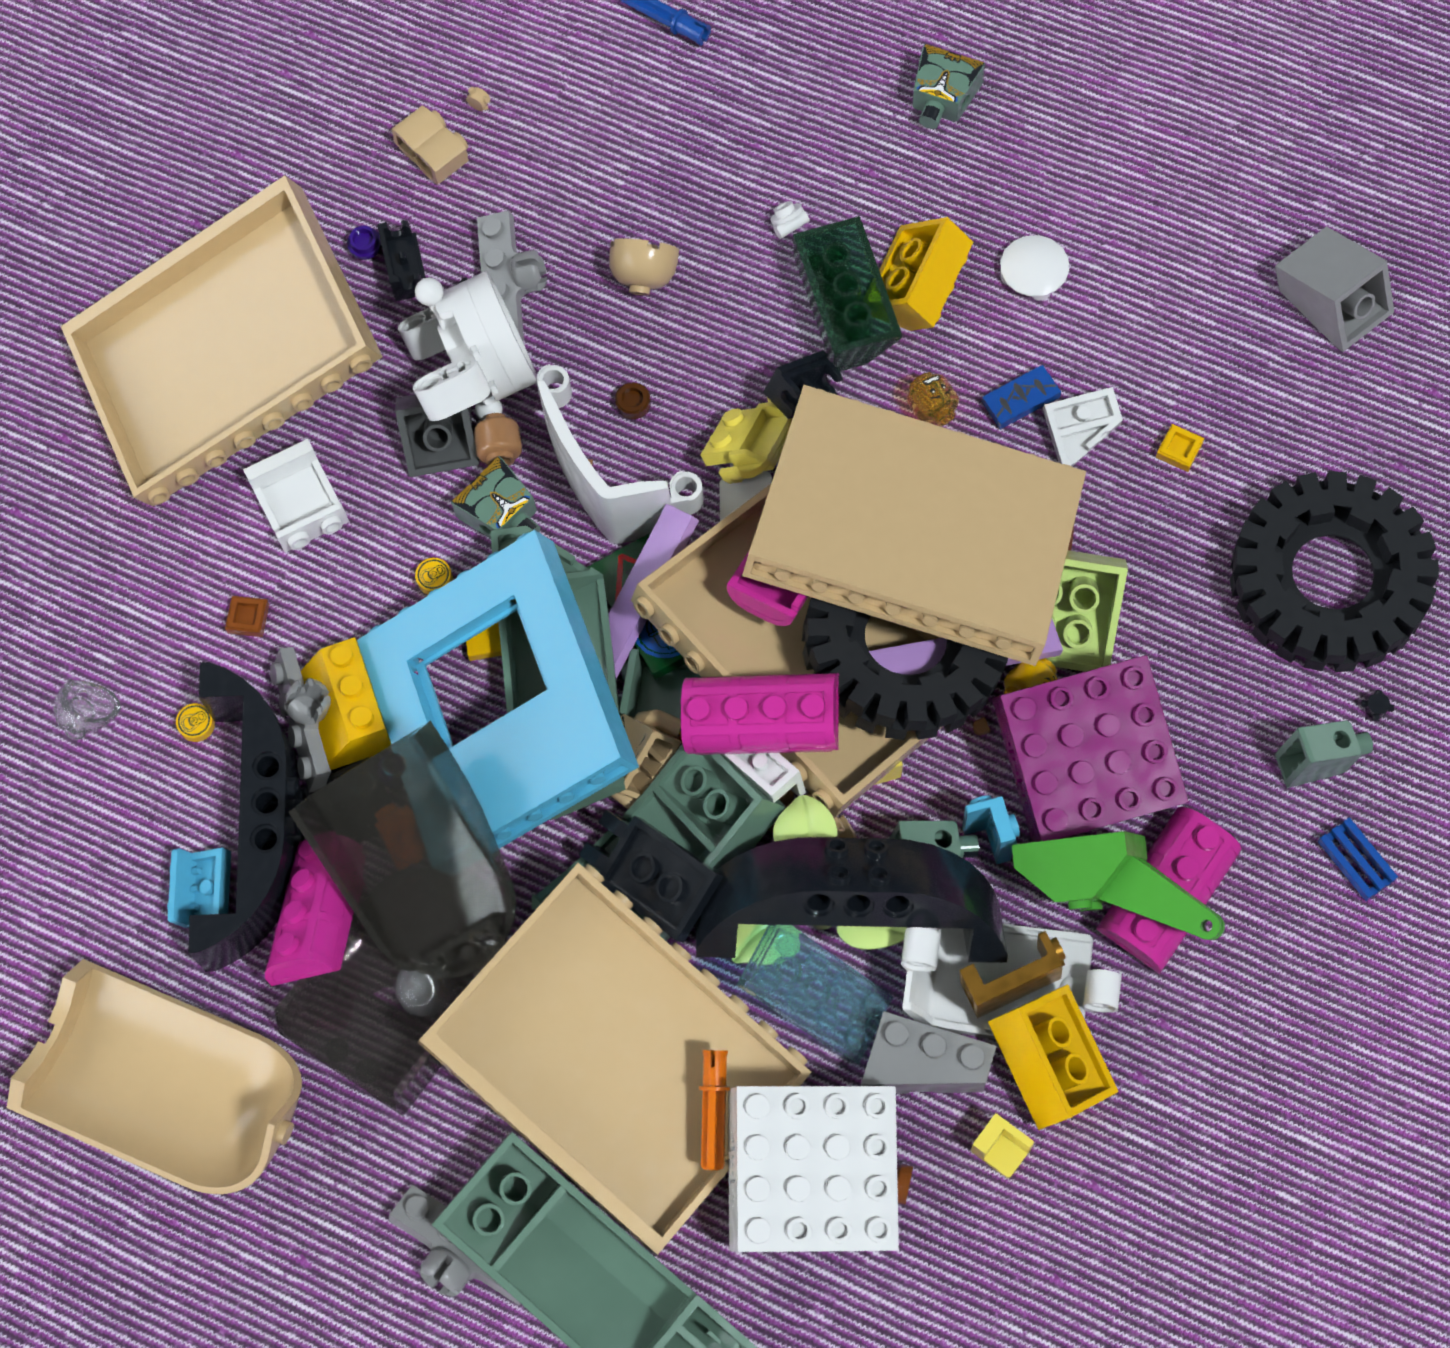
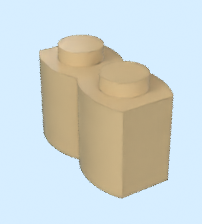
M422 105L391 129L394 142L411 161L416 163L421 171L437 185L468 162L467 142L458 132L452 133L446 128L444 119L436 110L431 112Z

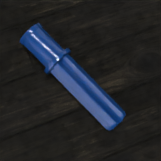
M621 0V2L670 27L672 34L677 35L679 33L698 45H703L711 33L710 25L688 15L685 9L678 11L659 0Z

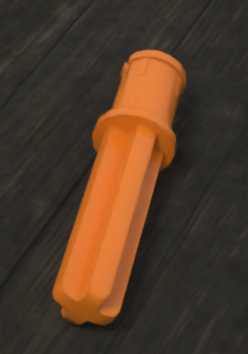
M703 1050V1086H699V1090H703L701 1167L705 1170H722L725 1166L726 1091H730V1087L726 1086L728 1050Z

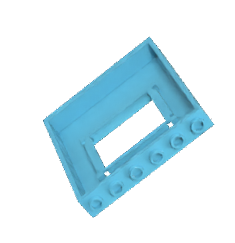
M536 530L522 534L514 543L501 551L490 554L485 561L470 570L461 572L453 581L441 588L432 590L427 597L412 606L403 608L398 615L383 624L373 627L369 633L357 640L431 865L435 869L455 875L639 768L555 544ZM516 599L517 604H515L511 600ZM518 611L546 691L456 745H453L426 666L513 612Z

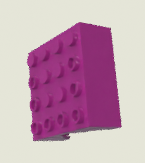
M1147 655L992 697L1032 842L1061 839L1189 803Z

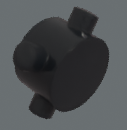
M1376 690L1368 700L1361 701V707H1365V712L1374 722H1379L1380 718L1384 717L1387 711H1394V705L1390 704L1389 698L1383 694L1382 690Z

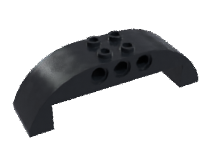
M200 662L199 699L215 722L242 721L236 913L190 915L188 953L205 972H214L232 964L253 950L278 922L294 860L295 849L299 842L305 840V828L303 824H300V811H305L306 795L305 790L301 789L295 751L289 743L285 730L261 694L246 680L228 669L210 662Z
M805 837L775 841L752 848L732 858L716 870L724 877L695 924L696 957L735 958L738 924L963 928L968 962L1007 963L1008 959L999 901L994 889L985 876L970 862L955 853L932 844L913 840Z

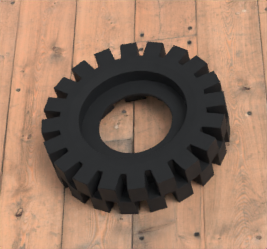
M1328 471L1325 480L1319 481L1316 472L1298 476L1293 487L1287 481L1283 482L1271 490L1268 500L1261 498L1252 508L1248 520H1245L1233 550L1230 568H1233V572L1230 577L1232 596H1239L1236 609L1244 623L1253 621L1255 627L1252 635L1264 647L1273 641L1278 645L1275 655L1292 663L1296 655L1305 658L1304 668L1323 671L1326 663L1334 664L1335 672L1354 671L1358 662H1363L1366 668L1382 662L1388 652L1394 655L1408 642L1410 636L1415 634L1430 608L1437 590L1433 586L1439 578V560L1431 559L1436 550L1431 532L1422 534L1420 532L1424 522L1423 518L1414 507L1404 512L1400 508L1404 497L1390 487L1380 495L1374 491L1377 481L1359 475L1356 484L1347 483V472ZM1323 536L1345 538L1358 545L1368 556L1373 569V582L1368 594L1355 605L1342 609L1325 608L1309 601L1297 588L1292 572L1295 555L1303 545Z
M811 597L802 632V642H805L802 654L806 670L813 669L814 674L838 673L839 715L844 719L850 712L858 716L855 726L873 734L876 725L886 727L885 738L904 740L908 730H915L917 740L936 737L939 728L942 726L947 733L963 726L969 714L974 718L984 708L990 695H993L1007 664V657L946 639V650L942 659L930 670L914 675L892 672L881 666L872 657L867 648L865 628L871 617L870 615Z

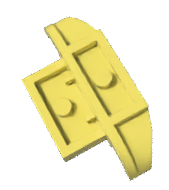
M768 397L767 403H760L756 408L744 410L736 408L725 412L700 454L705 466L733 463L734 467L721 468L719 471L722 479L729 484L740 483L744 479L756 477L763 471L773 470L780 459L793 418L788 419Z

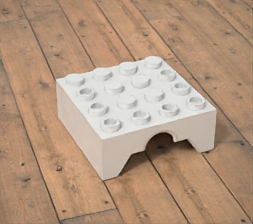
M736 1086L730 1088V1091H728L729 1251H899L896 1086Z

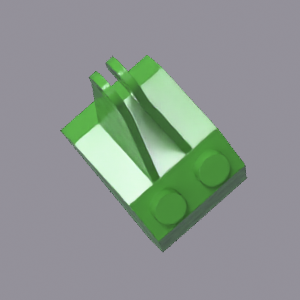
M1122 831L1012 845L1014 868L1055 903L1068 904L1069 910H1080V912L1102 910V903L1108 902L1204 940H1216L1224 933L1225 923L1219 914L1146 861V840L1143 835ZM1208 921L1212 923L1210 931L1206 930V923Z

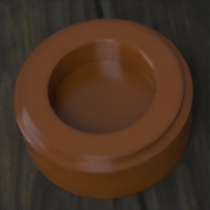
M635 382L627 383L616 392V408L624 418L639 419L648 413L651 407L650 394L642 384Z

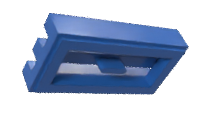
M1350 817L1318 840L1320 846L1365 901L1371 899L1398 878L1396 873ZM1344 832H1346V833L1350 836V838L1354 841V843L1359 847V849L1363 852V854L1368 858V860L1372 863V865L1376 868V870H1377V871L1381 874V876L1384 878L1383 880L1378 876V874L1374 871V869L1369 865V863L1365 860V858L1360 854V852L1356 849V847L1352 844V842L1347 838V836L1344 834ZM1337 839L1354 863L1374 885L1372 888H1369L1334 845L1333 840Z

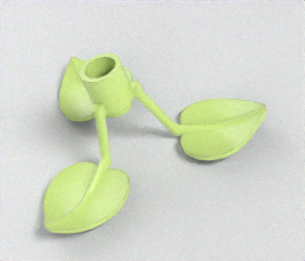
M807 795L795 798L778 816L773 828L774 842L805 837H838L836 822L830 811L820 801ZM738 924L735 958L731 959L735 964L770 965L778 963L792 952L796 942L795 930L792 925ZM814 926V927L817 928V929H822V930H823V929H828V928H830V927H832V926ZM837 926V933L849 946L857 949L871 950L890 947L904 941L907 927Z

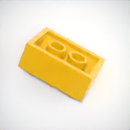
M948 217L900 225L860 310L866 315L909 331L934 328L941 317V311L948 296L954 289V283L958 274L967 261V255L973 245V241Z
M353 637L320 649L302 668L301 674L304 684L307 679L312 678L324 684L329 691L328 696L331 698V704L326 717L319 722L318 729L330 771L393 749L356 638Z
M1068 984L988 1021L1038 1130L1067 1120L1119 1092Z

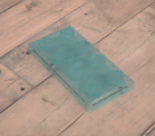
M768 925L736 984L848 1062L858 1065L879 1027L883 1011H887L894 998L792 925Z

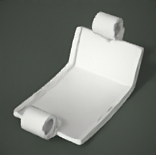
M550 364L543 366L539 370L537 386L546 427L555 455L582 507L610 542L621 544L636 541L647 534H651L666 504L689 515L697 513L703 505L702 482L696 474L683 472V470L677 472L671 478L670 493L667 481H639L609 487L583 454L559 408L569 403L572 397V389L567 371L563 367ZM553 383L562 384L559 388L556 389L548 388V386ZM684 489H691L694 491V493L690 496H681L678 494L680 491Z
M1003 924L1008 953L1007 963L968 962L963 928L910 927L905 930L901 965L907 970L903 1010L915 1021L958 1034L995 1039L988 1021L1067 984L1084 1019L1086 1011L1102 1013L1118 1011L1122 971L1117 973L1102 969L1090 970L1093 938L1089 934ZM1046 931L1049 939L1056 937L1066 956V959L1063 960L1065 966L1062 968L1061 979L977 1018L960 984L959 970L974 963L983 984L989 983L1042 958L1037 949L1039 933Z

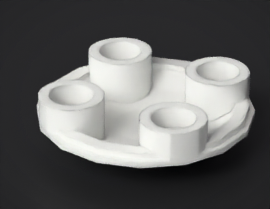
M1040 235L1024 236L1014 240L1004 250L1000 260V278L1003 283L1007 284L1017 293L1043 301L1065 283L1069 273V258L1063 247L1053 239Z

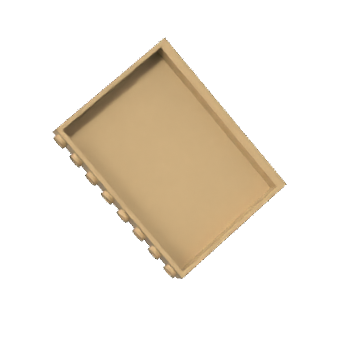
M286 175L61 326L134 498L151 506L166 502L170 495L184 486L195 483L199 476L210 469L223 465L227 458L241 449L252 446L256 439L270 430L278 429L285 423V420L296 413L309 409L316 400L329 392L338 390L345 381L358 373L369 370L374 362L383 357L302 187Z
M803 385L742 576L1036 666L1046 644L1086 471L1041 458L1031 453L1005 447L998 443L979 439L963 432L943 428L927 421L904 416L891 410L881 409L858 400L829 393L822 389Z
M771 484L640 581L632 595L631 601L636 612L642 618L648 619L658 629L662 640L667 645L673 646L684 657L687 667L692 672L698 673L701 677L814 674L813 669L806 670L802 654L805 642H802L803 624L811 597L808 596L791 625L778 626L739 607L727 592V583L750 550ZM874 616L869 618L865 628V641L869 651L942 638ZM850 712L844 719L839 715V750H832V752L779 754L800 771L805 789L813 798L824 804L833 818H835L929 738L917 740L915 730H908L904 740L885 738L886 727L876 725L873 734L855 726L858 716Z
M577 863L417 1043L652 1254L658 1255L729 1171L728 1091H726L725 1166L722 1170H705L701 1167L703 1090H699V1086H703V1050H728L726 1086L730 1088L736 1086H801L812 1072L804 1066L808 1061L799 1051L791 1046L786 1049L775 1040L779 1035L770 1025L762 1020L757 1023L747 1014L750 1009L741 999L734 994L730 997L726 996L718 988L721 984L720 981L705 968L701 971L696 969L689 962L692 958L691 955L676 942L672 945L667 943L660 936L663 932L662 929L647 916L643 919L638 917L631 910L634 906L633 903L618 890L614 893L609 891L602 884L605 880L604 877L589 864L583 867Z

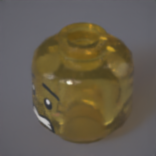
M927 372L911 382L909 385L910 391L907 394V403L919 420L944 426L954 419L960 398L947 378L942 374Z

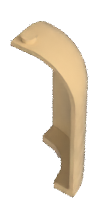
M82 959L62 978L57 1001L48 1021L55 1024L45 1044L38 1041L27 1060L11 1077L6 1107L194 1191L208 1194H229L240 1191L257 1180L274 1157L280 1144L285 1145L289 1140L294 1128V1123L291 1121L299 1100L302 1078L293 1058L272 1040Z

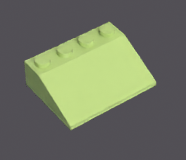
M1067 551L1052 614L1063 651L1060 656L1046 658L1055 667L1086 672L1111 664L1128 572L1126 559Z

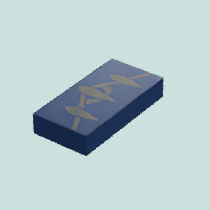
M1042 364L982 396V404L998 428L1002 429L1040 409L1044 404L1051 403L1060 398L1061 390Z

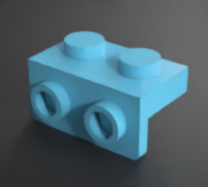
M990 795L980 796L971 800L970 805L965 807L962 824L964 835L986 830L996 865L1011 861L1013 854L1012 845L1017 844L1016 837L1020 836V831L1015 815H1008L1003 797L992 799Z
M222 847L195 853L180 848L172 850L169 901L167 905L168 921L170 923L189 929L190 915L228 914L232 851Z

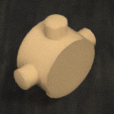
M470 87L468 89L470 94L466 98L467 103L478 111L487 110L490 96L481 88Z

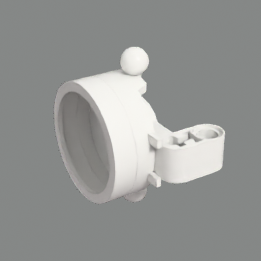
M488 271L482 272L446 290H443V286L438 280L431 277L423 278L417 283L415 296L421 304L429 306V308L404 319L398 325V331L414 360H424L446 350L452 362L426 374L413 385V391L430 421L445 419L475 404V413L482 421L488 414L502 413L501 399L537 383V374L510 312Z

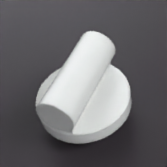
M792 201L778 205L773 210L775 214L770 218L774 231L780 239L810 221L800 203L793 204Z

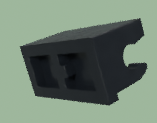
M405 220L401 221L402 229L398 231H391L387 222L377 224L389 282L395 301L416 297L415 287L421 279L426 278L416 232L412 233L409 222Z
M824 350L777 367L763 393L788 419L794 416L803 385L838 395L834 387L828 383L827 375L829 374L835 382L842 381L843 377L840 371L827 358L828 354Z

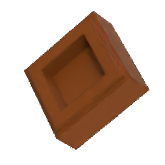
M232 596L225 626L226 632L228 634L263 637L270 605L268 600Z

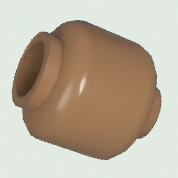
M491 413L475 426L476 455L487 466L498 456L508 466H511L521 455L520 427L515 420L506 417L502 413Z

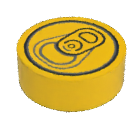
M428 558L422 561L415 572L417 584L425 594H429L432 590L441 588L453 581L449 565L440 558Z
M193 703L186 705L179 711L176 717V727L186 740L200 742L212 734L215 728V721L204 705Z

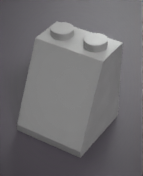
M1327 226L1275 265L1279 291L1342 352L1394 313L1387 260Z

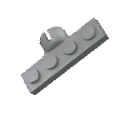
M509 210L478 217L477 227L481 273L488 271L522 340H524L521 300L527 293L540 291L546 286L547 277L540 278L546 274L543 258L534 249L520 253L517 252L514 216Z
M294 647L279 648L275 662L270 665V677L272 684L278 685L280 712L282 716H287L289 743L292 748L296 747L298 753V773L301 779L306 780L309 793L324 791L331 771L318 727L319 722L326 717L331 704V698L328 696L329 691L324 684L312 678L307 679L304 684Z
M412 1185L389 1214V1222L416 1238L431 1250L421 1264L420 1275L424 1282L433 1289L440 1281L444 1286L439 1291V1294L446 1297H454L461 1292L468 1281L477 1279L520 1306L521 1303L432 1225L447 1206Z

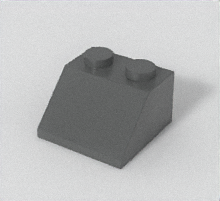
M416 394L396 398L395 413L409 478L479 465L470 407L445 419L430 421Z

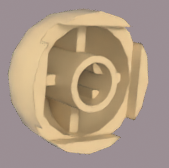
M614 239V242L611 241L609 267L613 277L619 283L630 287L629 293L649 296L650 289L662 288L670 282L678 264L679 249L665 243H660L658 247L648 244L649 240Z

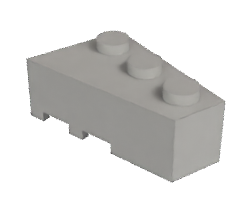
M883 1011L861 1086H896L897 1094H909L910 1092H984L997 1046Z

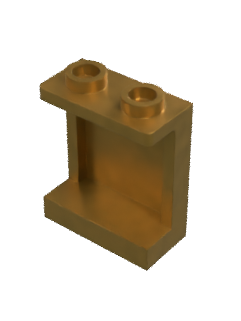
M1046 931L1039 933L1037 949L1042 958L986 984H983L974 963L959 970L960 984L976 1017L984 1016L1060 980L1062 968L1065 966L1063 960L1066 959V956L1056 937L1049 939Z

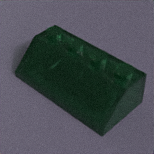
M860 216L793 234V256L829 360L840 372L870 363L902 338L899 324Z

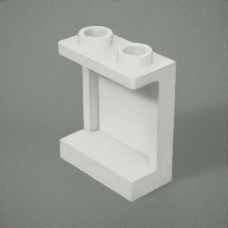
M308 439L243 469L285 553L290 550L302 549L311 540L323 534L335 533L344 524L349 522L344 508L339 502Z

